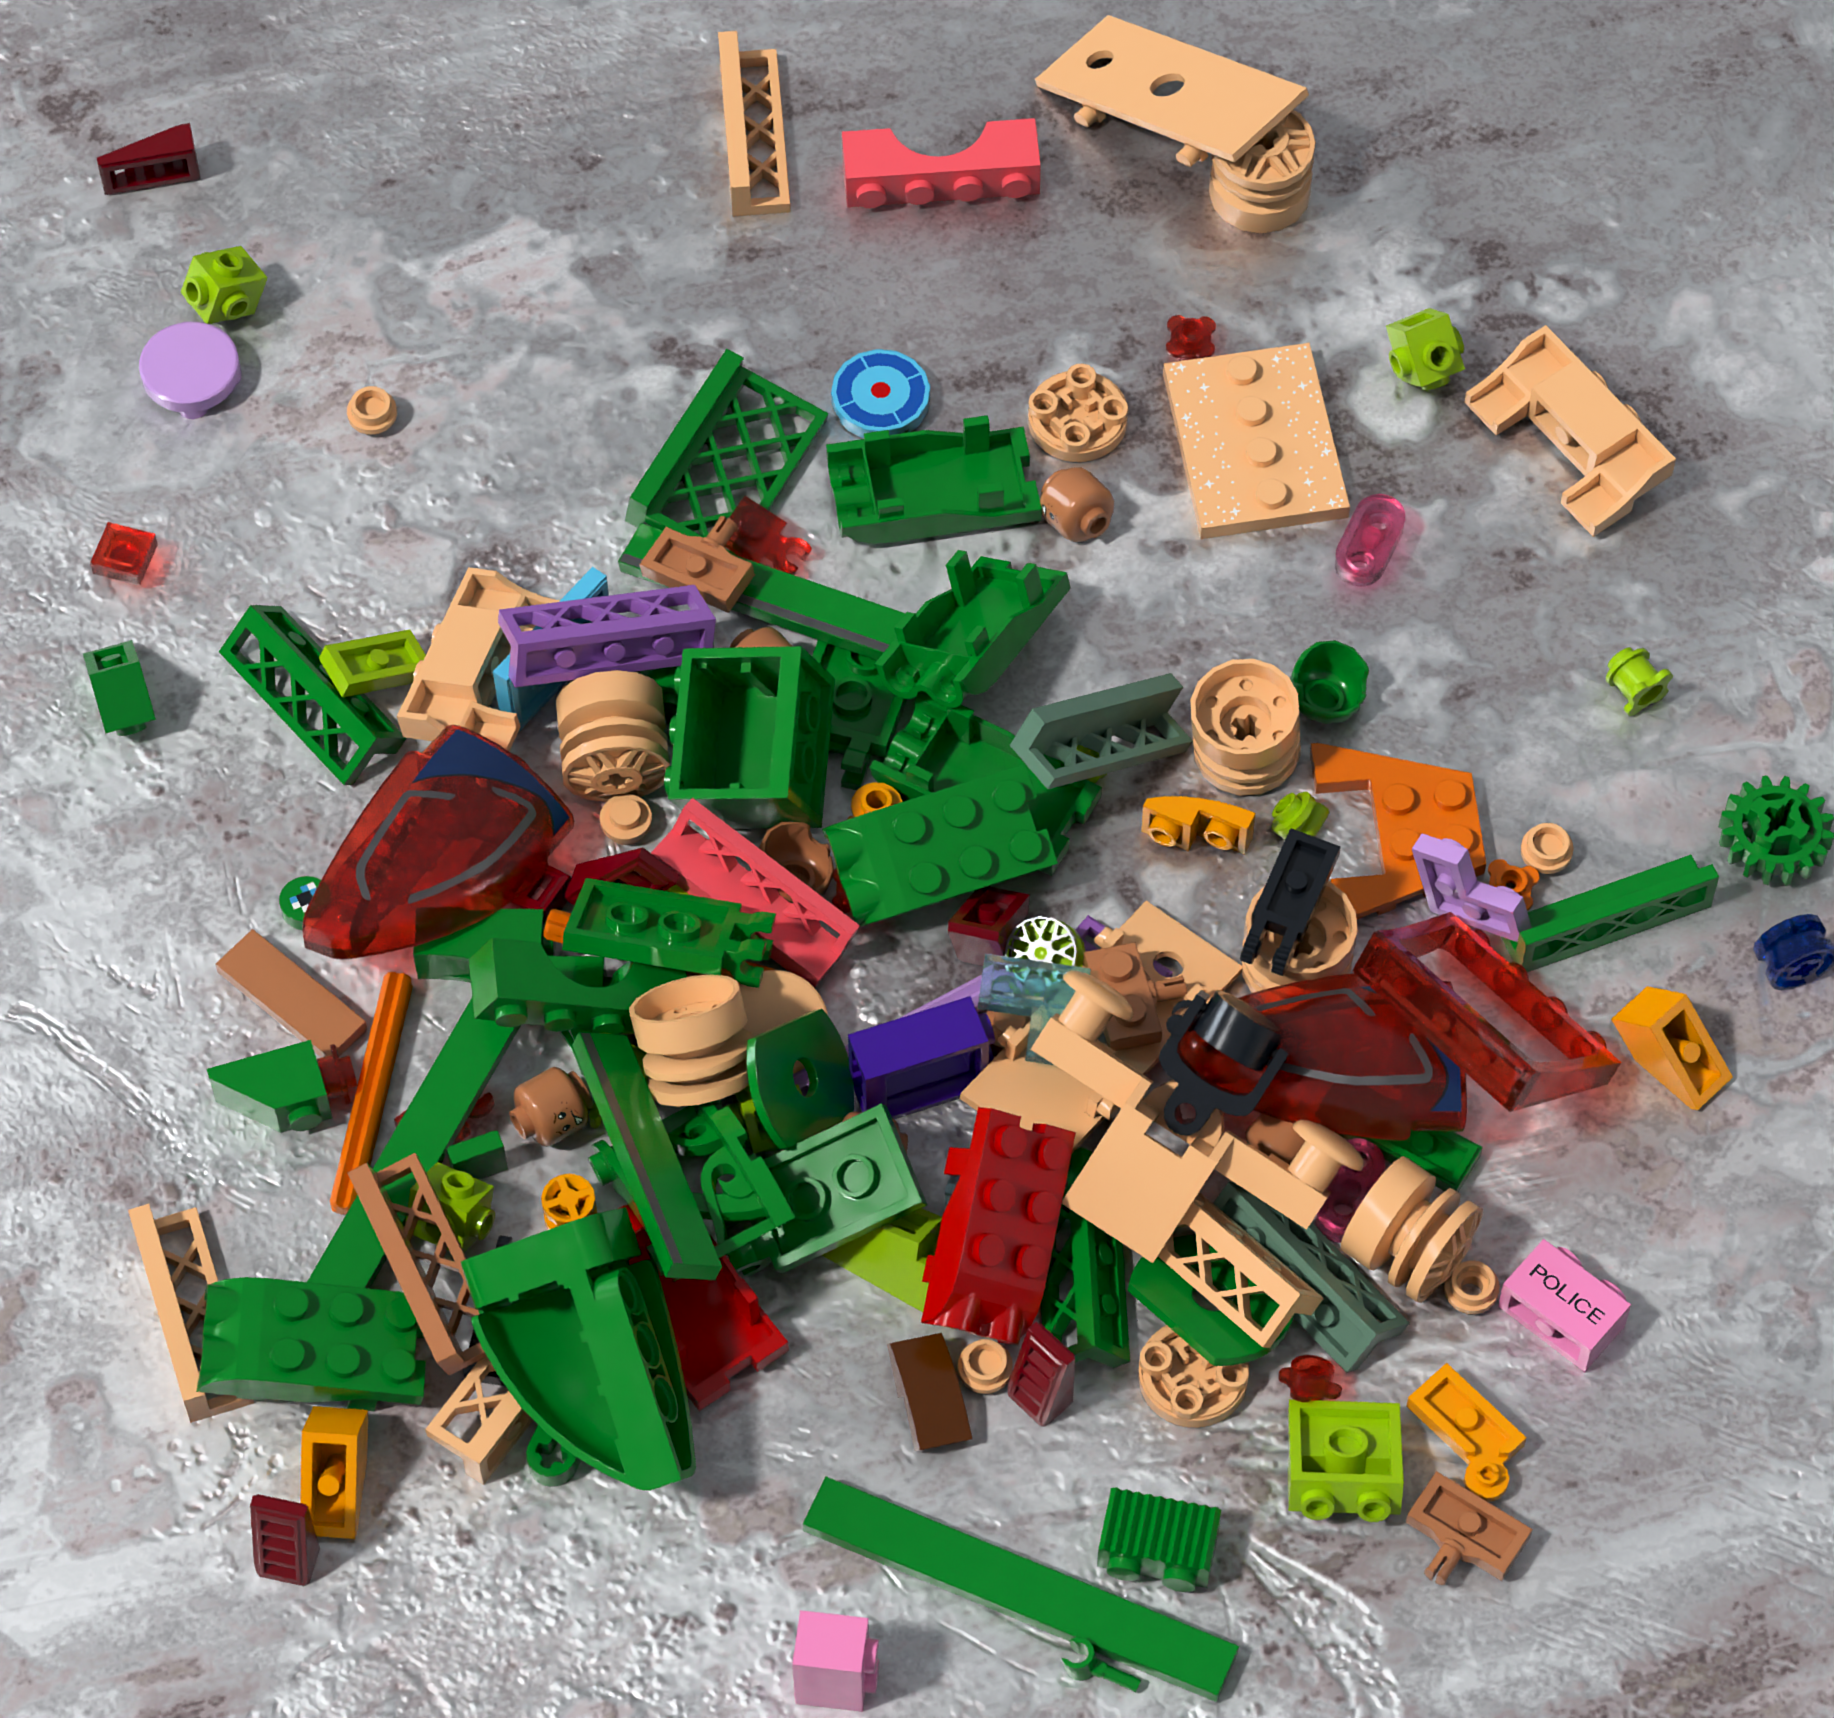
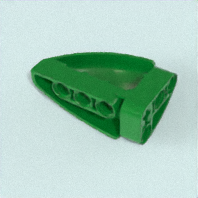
M626 1207L589 1215L461 1261L460 1263L475 1309L479 1311L478 1315L471 1318V1323L480 1345L499 1378L520 1407L548 1435L575 1457L600 1472L636 1489L653 1490L689 1478L695 1473L696 1459L689 1404L669 1310L655 1262L647 1259L629 1265L628 1260L642 1254Z

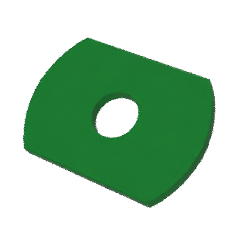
M822 1008L810 1011L748 1039L746 1062L751 1097L763 1127L779 1149L789 1148L842 1122L847 1114L854 1111V1083L849 1069V1057L839 1032ZM797 1060L804 1065L809 1078V1089L805 1097L799 1093L793 1079V1068Z
M1196 1234L1173 1238L1174 1251L1181 1258L1198 1256ZM1209 1245L1210 1254L1218 1253V1251H1216L1211 1245ZM1144 1257L1138 1261L1131 1274L1127 1290L1213 1366L1237 1365L1265 1356L1285 1338L1294 1317L1293 1315L1272 1346L1264 1348L1221 1311H1211L1199 1306L1192 1296L1196 1289L1159 1257L1156 1258L1154 1263ZM1227 1259L1211 1262L1213 1285L1219 1291L1236 1289L1234 1265ZM1198 1264L1191 1265L1197 1272H1199ZM1248 1278L1249 1287L1257 1286ZM1266 1293L1249 1295L1251 1317L1264 1328L1280 1305ZM1237 1297L1229 1298L1238 1306Z

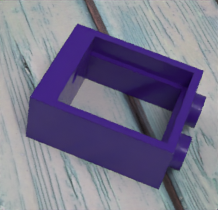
M971 996L848 1034L849 1069L854 1083V1095L860 1111L865 1112L882 1103L888 1107L891 1117L898 1119L960 1099L961 1092L994 1059L990 1044L995 1043V1036L986 1012L978 1014Z

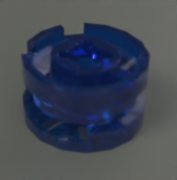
M1804 914L1786 919L1768 929L1754 943L1753 951L1758 961L1766 963L1765 975L1773 989L1783 991L1806 985L1804 978L1809 977L1814 972L1817 977H1821L1834 966V944L1830 939L1824 938L1826 929L1818 915Z

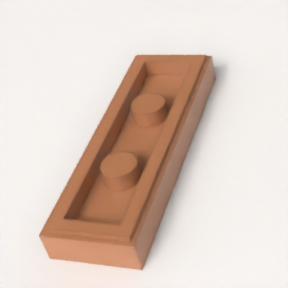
M253 929L215 964L217 972L300 1041L311 1040L314 1052L330 1065L368 1030L366 1021Z

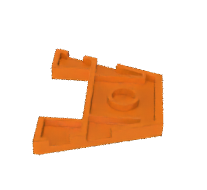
M1311 743L1310 760L1315 794L1356 790L1370 791L1382 875L1335 878L1330 881L1347 895L1356 911L1357 919L1375 912L1379 916L1396 909L1397 903L1420 894L1426 897L1412 852V847L1422 833L1441 840L1448 838L1460 843L1469 851L1476 877L1485 874L1486 858L1472 773L1322 743Z

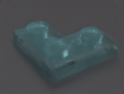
M985 953L977 1009L1029 1016L1030 1024L1025 1061L1054 1065L1032 1051L1031 1047L1049 1019L1056 1013L1061 1015L1075 993V990L1064 981L1063 975L1071 970L1090 975L1091 968Z

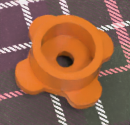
M1503 859L1492 861L1488 866V873L1491 876L1489 885L1506 887L1507 883H1513L1515 888L1512 890L1523 896L1527 911L1530 910L1533 906V898L1531 897L1532 887L1539 882L1538 871L1532 866H1525L1523 868L1511 866Z

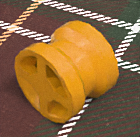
M571 1173L559 1175L551 1179L543 1189L541 1201L545 1225L548 1230L597 1213L594 1189L590 1182L580 1175ZM562 1211H568L569 1215L562 1213Z

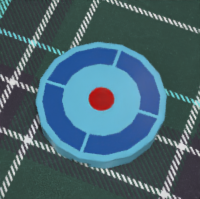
M876 349L859 353L843 363L833 379L831 403L834 412L840 418V423L849 432L863 439L864 433L889 430V435L903 433L906 430L911 432L921 424L928 413L930 385L926 372L914 359L898 351Z

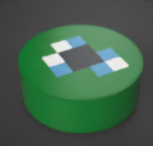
M312 876L295 878L288 882L280 893L279 904L283 919L295 929L313 930L319 928L330 919L333 913L331 891L328 885L319 878Z

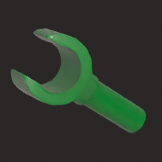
M1075 1637L1069 1641L1071 1648L1075 1652L1087 1656L1081 1663H1073L1068 1659L1062 1658L1064 1668L1069 1677L1077 1681H1084L1092 1676H1096L1136 1693L1141 1679L1097 1659L1093 1645L1087 1639Z

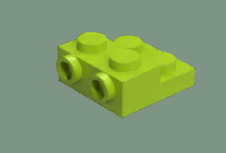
M1289 1399L1288 1511H1301L1305 1517L1312 1520H1323L1330 1517L1333 1513H1358L1360 1518L1368 1522H1379L1385 1520L1389 1515H1401L1404 1479L1400 1403Z

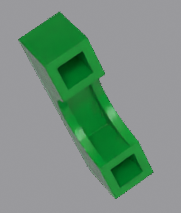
M491 938L469 958L475 1019L492 1020L502 1027H515L522 1024L544 1025L546 1030L553 1032L576 1028L593 1030V1033L635 1034L629 1007L635 999L652 988L687 977L686 971L627 961L613 974L609 986L589 987L574 982L562 974L550 961L541 943Z

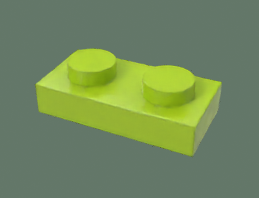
M409 629L325 645L318 659L341 697H348L412 684L416 665L419 661L424 660L426 654Z

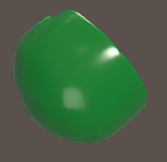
M1336 640L1320 641L1305 650L1297 660L1290 680L1298 693L1299 711L1306 718L1323 724L1346 722L1360 710V705L1367 696L1366 682L1369 668L1353 647Z

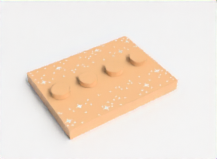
M1310 343L1164 363L1163 377L1200 539L1349 518L1350 505Z

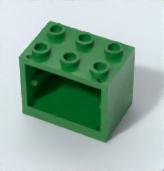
M802 646L683 649L682 664L677 667L674 676V686L678 696L677 714L672 717L669 726L673 755L672 765L667 767L664 777V786L668 800L682 810L694 798L733 829H770L782 821L803 822L808 824L810 828H822L835 678Z

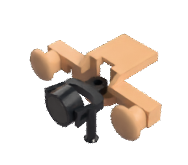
M1074 970L1068 971L1063 975L1064 981L1075 990V993L1061 1015L1056 1013L1049 1019L1031 1047V1050L1120 1107L1121 1110L1062 1200V1204L1139 1255L1154 1263L1213 1170L1224 1175L1306 1230L1330 1195L1331 1191L1327 1190L1341 1166L1344 1165L1356 1171H1362L1363 1159L1348 1141L1325 1126L1309 1120H1299L1292 1125L1293 1129L1305 1142L1290 1165L1272 1153L1267 1156L1229 1130H1226L1222 1136L1224 1132L1223 1112L1234 1116H1247L1250 1114L1293 1050L1286 1044H1283L1279 1050L1277 1049L1285 1036V1032L1275 1022L1254 1007L1221 990H1216L1208 1004L1206 1002L1211 995L1203 990L1199 991L1192 1001L1183 1000L1178 1002L1173 1007L1171 1016L1166 1023V1027L1171 1035L1159 1054L1161 1067L1173 1080L1157 1086L1144 1098L1154 1081L1114 1056L1116 1051L1098 1040L1113 1015L1127 1021L1132 1020L1133 1010L1131 1005L1119 992L1092 975ZM1194 1030L1214 1048L1255 1071H1263L1270 1058H1272V1061L1252 1091L1249 1093H1238L1215 1084L1196 1071L1180 1051V1042L1187 1032ZM1182 1103L1191 1104L1195 1108L1196 1117L1183 1119L1180 1105ZM1154 1122L1190 1144L1182 1157L1146 1134Z

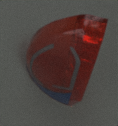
M448 725L422 753L409 751L403 756L356 820L327 868L307 907L302 927L304 946L306 949L333 959H354L418 946L475 924L508 905L545 875L548 869L549 855L574 828L573 814L553 789L515 755L479 733L459 725Z
M1386 970L1303 980L1260 990L1238 998L1267 1016L1285 1032L1283 1040L1277 1047L1278 1050L1283 1044L1293 1049L1253 1111L1291 1123L1299 1120H1309L1321 1124L1335 1133L1375 1139L1406 1140L1410 1137L1411 1129L1412 1131L1463 1132L1467 1118L1465 1056L1459 1010L1450 981L1402 980L1399 984L1396 974L1393 971ZM1194 1030L1187 1032L1180 1042V1051L1196 1071L1215 1084L1238 1093H1249L1252 1091L1272 1061V1058H1270L1263 1071H1255L1214 1048Z

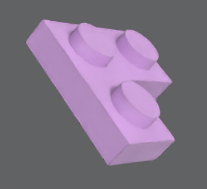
M1423 833L1420 835L1412 847V852L1431 912L1518 942L1519 932L1532 928L1523 896L1505 886L1494 887L1477 881L1467 848H1464L1460 843L1452 839L1444 838L1441 840Z

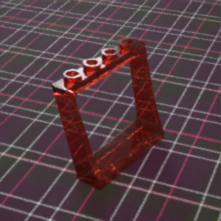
M1452 912L1405 927L1375 931L1352 970L1509 1112L1608 1085L1622 1063L1607 1050L1606 1042L1599 1033L1583 1029L1568 1015L1565 1004L1555 996L1547 997L1529 981L1528 973L1521 964L1516 962L1509 963L1491 947L1488 936L1478 928L1470 929ZM1437 949L1449 952L1561 1051L1568 1060L1535 1062L1527 1057L1417 958Z

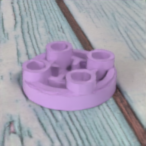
M181 322L162 329L147 342L139 360L142 383L149 397L158 405L179 412L186 419L201 418L209 408L225 400L240 382L242 376L238 352L232 339L218 327L203 322Z

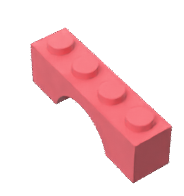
M1035 118L988 121L982 134L974 144L959 153L948 156H928L914 152L905 147L890 128L842 132V156L847 208H876L881 205L908 203L923 205L929 202L951 200L967 202L980 198H1021L1026 195L1040 194L1041 164Z

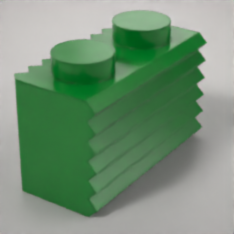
M1111 1488L1098 1548L1097 1567L1107 1568L1106 1572L1110 1576L1124 1581H1136L1140 1578V1575L1162 1579V1584L1165 1587L1179 1592L1194 1591L1195 1586L1208 1588L1220 1527L1221 1509L1218 1507L1210 1508L1207 1505H1198L1194 1502L1187 1503L1184 1500L1176 1501L1173 1498L1165 1499L1162 1496L1144 1495L1139 1491L1132 1492L1128 1489Z

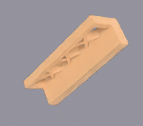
M737 31L718 32L732 216L791 212L777 50L739 51ZM768 66L769 74L756 86L741 76L740 68ZM769 88L771 96L765 93ZM742 91L747 93L744 97L742 95ZM755 101L760 102L772 111L760 124L744 114ZM772 127L774 128V134L769 132ZM759 139L775 149V152L763 163L747 153ZM776 165L777 173L772 170ZM749 168L754 171V172H752L750 175H749ZM764 178L779 188V197L751 198L750 190Z
M1200 1192L1177 1226V1228L1189 1226L1196 1233L1198 1256L1181 1258L1175 1253L1173 1234L1158 1255L1161 1260L1264 1348L1272 1346L1295 1313L1311 1316L1324 1299ZM1209 1245H1211L1216 1251H1218V1253L1210 1254ZM1227 1259L1234 1265L1236 1289L1219 1291L1213 1285L1211 1262ZM1198 1264L1199 1272H1197L1191 1265ZM1248 1278L1257 1286L1249 1287ZM1266 1293L1280 1305L1264 1328L1251 1317L1249 1295ZM1237 1297L1238 1306L1229 1298Z
M149 1204L129 1209L128 1212L190 1423L253 1404L254 1400L240 1399L234 1395H222L207 1400L205 1393L196 1392L200 1371L198 1370L195 1358L201 1360L202 1349L192 1345L189 1338L199 1321L204 1320L206 1310L205 1292L198 1304L195 1305L178 1297L175 1291L187 1272L207 1281V1284L218 1282L197 1208L194 1207L155 1220ZM191 1226L194 1241L183 1258L163 1249L160 1235ZM198 1253L202 1267L193 1263ZM167 1263L177 1267L172 1276L170 1275ZM181 1310L191 1314L186 1323L184 1322Z
M488 1357L479 1360L425 1429L426 1435L462 1458L466 1474L483 1485L533 1421L509 1391L506 1394L483 1397L481 1382L489 1372L495 1371ZM476 1390L477 1399L468 1400ZM495 1408L487 1418L486 1409ZM480 1411L482 1426L468 1444L446 1430L456 1415Z

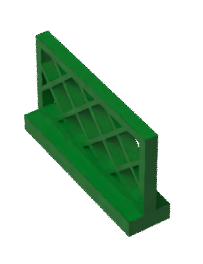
M726 348L631 494L625 521L637 528L643 523L660 530L668 527L686 536L704 538L709 534L707 528L714 527L720 516H726V520L730 518L738 527V530L735 532L737 540L730 551H727L740 557L824 426L829 413L742 367L744 357ZM746 386L763 396L766 407L741 412L737 396L742 388ZM731 407L733 414L725 415ZM795 413L811 422L805 432L785 436L779 416ZM770 418L776 438L751 442L745 423ZM737 425L742 444L718 449L713 436L714 431L718 428ZM707 444L709 451L702 452L703 448ZM797 445L791 453L789 447ZM780 449L785 463L783 468L761 473L755 453ZM746 455L752 475L727 480L721 460ZM713 462L719 482L693 486L689 474L691 467ZM683 481L685 488L677 490ZM772 483L767 491L765 484ZM756 486L761 500L760 504L757 507L737 510L731 491ZM723 493L728 512L703 517L697 498ZM689 500L694 519L676 522L661 513L668 503ZM749 520L743 529L741 521Z

